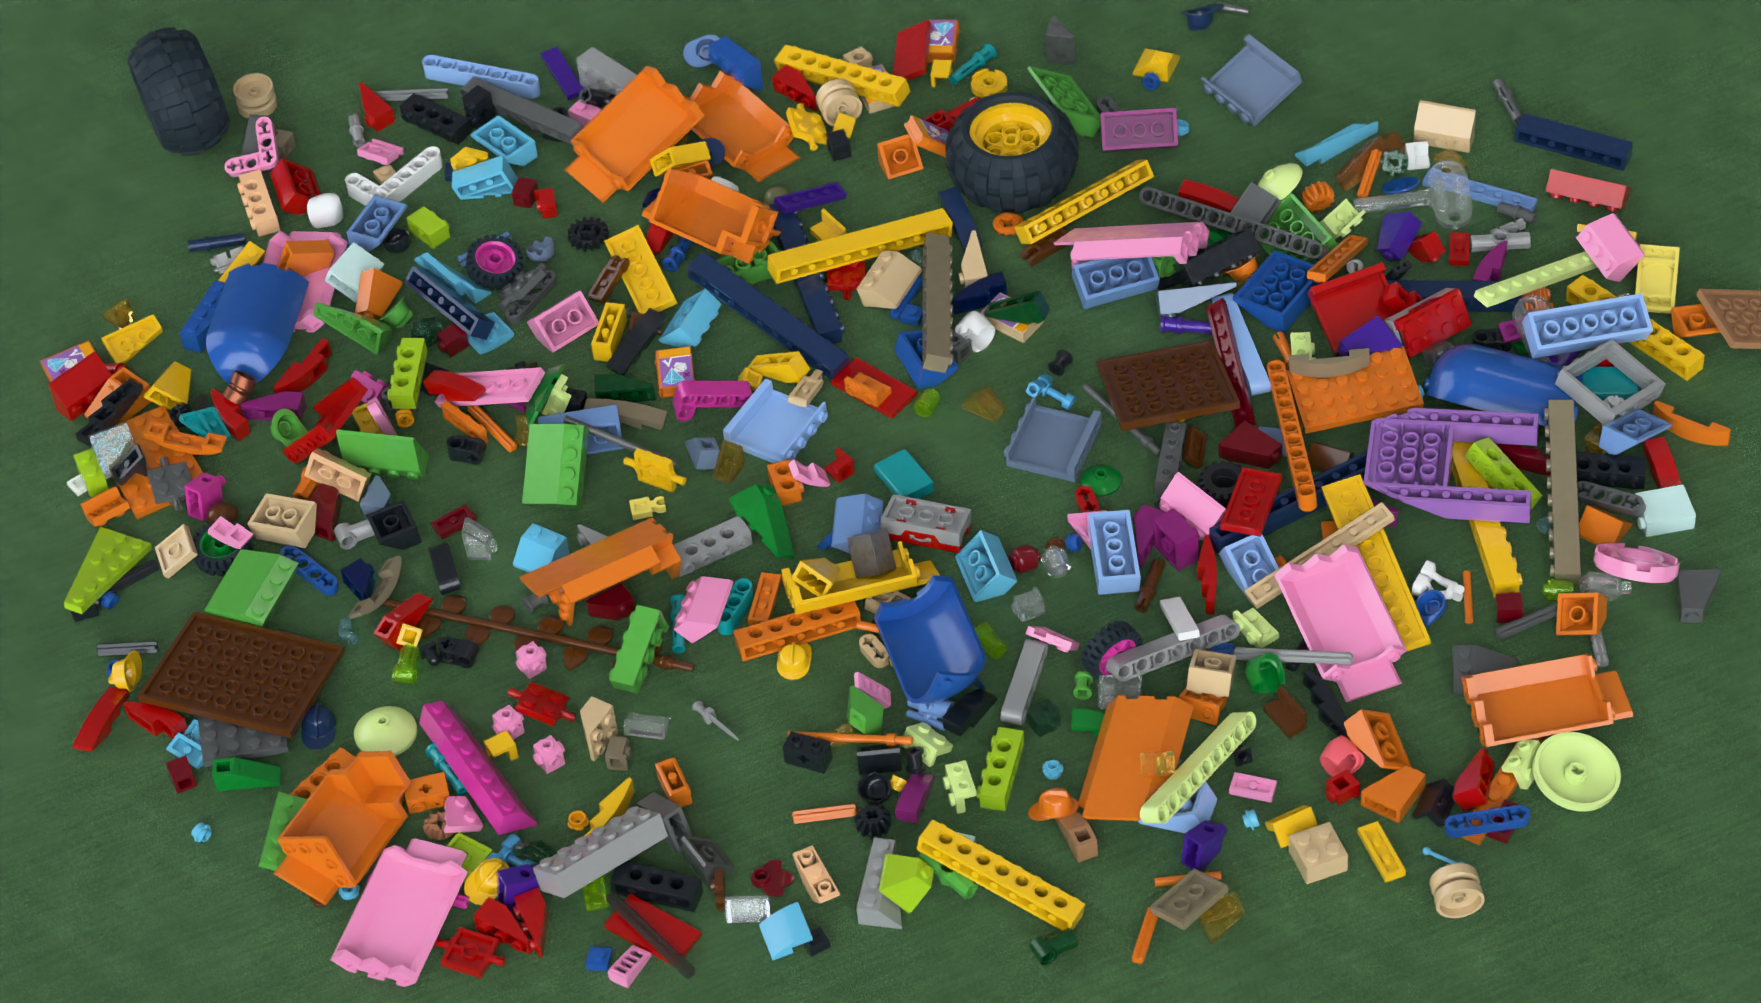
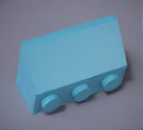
M499 115L471 134L473 139L497 156L503 155L508 163L525 166L538 157L535 140Z
M703 289L683 301L658 340L661 343L678 348L697 346L702 340L701 335L710 328V321L719 314L718 309L721 303L707 289Z
M980 530L960 553L955 556L975 602L1004 595L1018 581L998 536Z

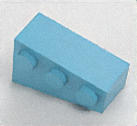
M502 155L452 172V189L460 200L484 198V195L501 197V194H511L518 177Z

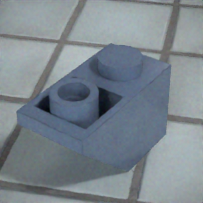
M693 438L685 441V446L696 469H715L720 449L714 438Z
M375 475L372 483H369L367 493L360 502L364 518H367V514L393 504L390 492L377 475Z

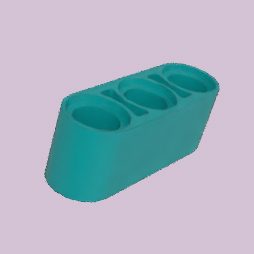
M741 578L733 584L717 627L720 634H732L751 606L754 594L752 582L749 579Z

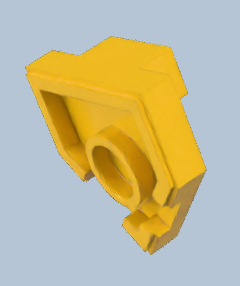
M464 147L451 158V165L453 170L457 171L490 160L485 151Z

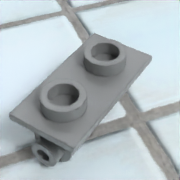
M240 246L229 250L230 258L227 257L226 252L214 255L210 259L211 265H216L213 271H218L219 274L224 273L244 247Z

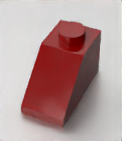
M1436 231L1415 236L1407 250L1421 263L1427 261L1434 263L1441 259V254L1446 252Z

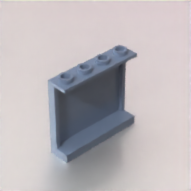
M1248 34L1244 38L1246 46L1209 81L1204 77L1201 80L1204 85L1203 89L1207 94H1213L1220 104L1224 103L1227 105V108L1233 114L1237 113L1244 123L1247 124L1249 122L1255 127L1303 81L1296 69Z
M1033 397L1031 402L1026 404L1025 414L1023 417H1020L1018 428L1016 431H1013L1009 446L1005 447L1004 457H1006V466L1075 482L1101 429V412L1094 410L1089 418L1038 406L1036 397Z

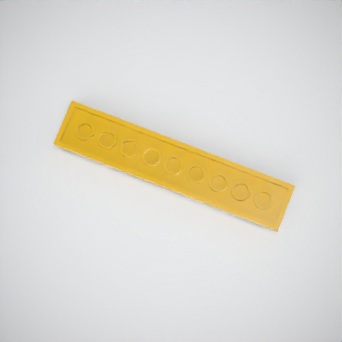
M1360 474L1321 487L1337 530L1374 508ZM1382 528L1355 547H1358L1406 650L1410 651L1429 645L1431 641L1385 531Z

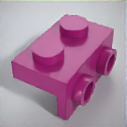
M355 370L351 378L354 377L368 389L361 401L368 403L374 397H377L379 401L381 400V392L388 386L387 383L380 379H377L375 382L372 380L374 376L366 371L360 373Z

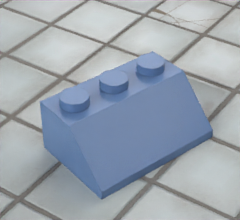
M374 195L346 232L349 246L354 242L367 252L379 246L407 209V204Z
M1636 409L1603 425L1599 448L1606 450L1609 454L1617 455L1671 428L1672 423L1643 410Z
M868 494L837 498L831 546L850 554L847 537L881 529L883 500Z

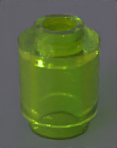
M934 389L923 391L914 404L915 412L921 417H930L939 404V393Z
M1547 579V583H1543V596H1547V600H1558V594L1573 593L1574 590L1573 582H1568V579Z

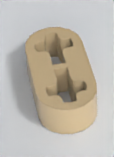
M865 634L860 637L859 647L861 653L874 667H886L889 664V655L885 646L872 634Z

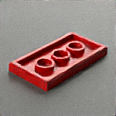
M928 19L898 32L893 75L904 77L909 81L926 73L932 24Z
M857 357L831 380L832 386L847 393L844 379L847 376L853 379L861 372L891 387L892 393L878 407L867 404L863 400L852 396L891 419L917 397L916 390Z
M1242 467L1221 521L1220 530L1261 537L1281 485L1282 474Z
M632 894L623 901L604 923L606 930L652 953V955L674 967L679 964L702 936L701 931Z

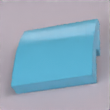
M494 312L485 314L495 323L487 340L467 334L469 344L480 355L494 350L514 337V332Z
M194 719L183 734L177 733L166 750L178 758L186 756L189 764L196 769L203 766L199 724L198 720Z
M798 902L780 909L759 924L772 960L794 953L793 947L813 940Z

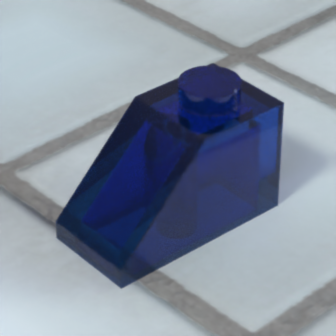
M360 558L340 570L343 583L360 601L372 596L375 585L373 576L375 571L371 564H366Z

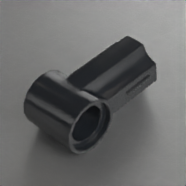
M589 87L581 90L579 95L582 103L602 108L615 97V95L602 89L597 90Z

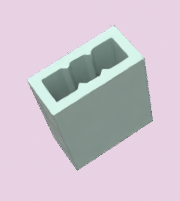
M353 242L329 269L324 281L356 302L361 272L372 268L381 271L384 263Z
M1684 485L1635 493V495L1642 497L1646 504L1645 512L1637 516L1639 529H1643L1646 537L1694 529L1696 514Z

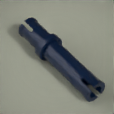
M244 232L210 238L205 236L203 239L188 240L189 252L211 251V249L246 244Z

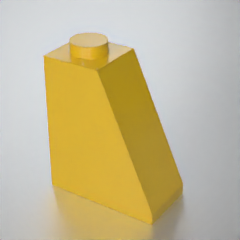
M706 141L669 147L651 158L650 162L655 177L665 175L668 168L678 169L707 159L710 160L711 157Z
M174 361L147 390L143 398L160 406L164 405L168 410L176 406V403L187 404L191 369Z
M825 557L802 560L799 562L791 579L817 597L827 595L831 590L840 568Z

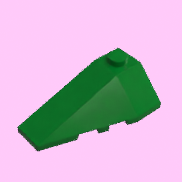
M565 365L544 370L545 374L540 384L537 386L529 402H526L528 427L530 424H535L543 412L556 382L566 368Z

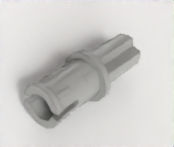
M357 114L350 115L348 117L350 124L349 133L352 135L353 144L356 147L363 146L365 143L363 126L360 124Z

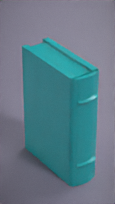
M1592 367L1583 373L1581 383L1602 401L1609 396L1615 397L1616 395L1619 398L1622 397L1625 401L1638 393V385L1616 367Z
M906 449L874 465V472L894 495L920 499L934 492V482Z

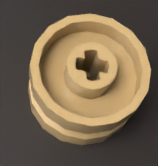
M260 73L248 74L238 79L234 84V97L238 111L243 117L249 118L250 114L268 116L277 108L274 86L271 78L267 75Z
M845 79L831 80L824 84L817 92L816 103L827 124L834 127L838 113H843L855 119L861 114L862 102L851 82Z
M1462 863L1450 864L1440 868L1431 876L1429 885L1434 896L1436 910L1440 915L1446 918H1461L1475 913L1484 904L1485 897L1480 886L1478 872L1473 866Z

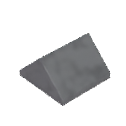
M1054 16L1050 20L1045 35L1047 63L1074 65V36Z
M887 528L847 537L856 578L880 575L896 568Z
M684 835L681 838L685 859L707 886L710 885V879L714 878V869H723L724 876L734 871L735 866L713 839Z

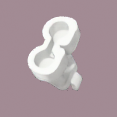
M1427 560L1413 584L1411 594L1419 597L1427 590H1434L1430 583L1434 579L1438 584L1447 588V590L1440 591L1446 599L1451 600L1452 598L1455 601H1461L1465 590L1464 586L1436 573V564Z

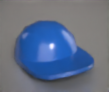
M1438 590L1425 591L1415 600L1425 628L1440 618L1447 609V600L1442 592Z

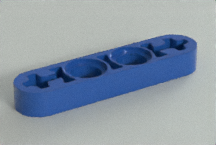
M288 545L281 549L280 555L298 562V566L301 563L308 564L304 568L298 567L296 574L322 594L331 596L339 591L337 578L297 547ZM314 573L321 574L318 578L311 577Z
M1514 805L1452 815L1445 820V833L1450 837L1457 838L1525 827L1530 821V810L1523 805ZM1500 816L1504 821L1496 823L1492 818ZM1472 820H1480L1483 824L1473 826L1470 822Z

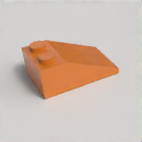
M1361 709L1344 722L1347 736L1351 742L1381 768L1399 770L1406 765L1411 767L1389 713Z

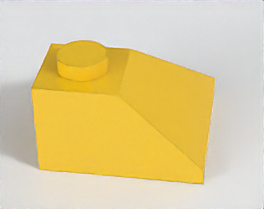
M1145 48L1133 71V75L1144 77L1147 73H1155L1160 81L1168 82L1180 60V56Z

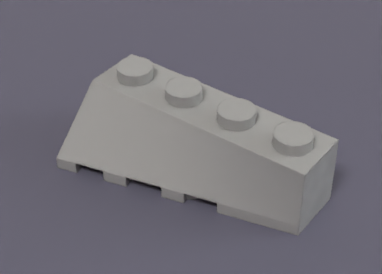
M874 837L857 904L858 924L902 929L901 907L879 892L885 855H897L896 840Z

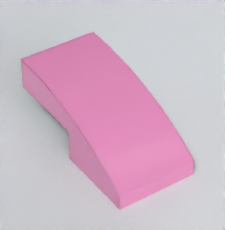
M794 459L788 464L793 478L802 483L819 487L831 485L826 470L815 463H811L806 467Z
M221 516L208 529L209 535L237 549H241L253 537V533L240 524L233 525Z

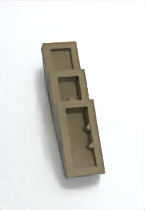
M586 399L583 410L617 405L620 425L623 423L641 429L643 424L658 430H662L667 413L665 410L628 401Z

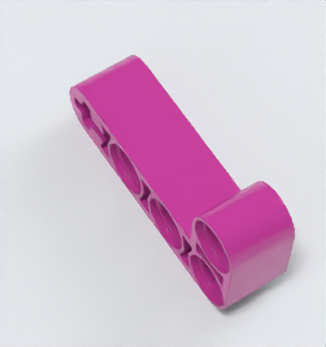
M683 381L676 387L673 407L677 419L684 422L693 418L696 407H742L751 397L753 391L750 383L747 381Z

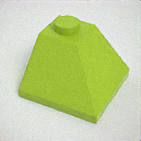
M887 854L884 859L879 892L907 913H911L931 888L934 869L920 858Z

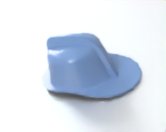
M706 35L689 42L683 50L685 61L697 68L713 64L709 59L708 46L720 38L715 35Z

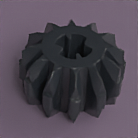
M875 802L873 806L866 804L865 808H859L858 814H855L854 818L857 832H861L862 837L869 835L871 840L874 836L881 838V834H887L888 828H891L890 812L885 810L884 805L877 807Z

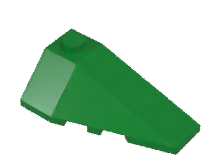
M755 484L730 497L729 502L740 518H745L750 523L748 527L752 531L756 530L762 536L761 541L776 557L794 558L795 554L781 500L773 486Z

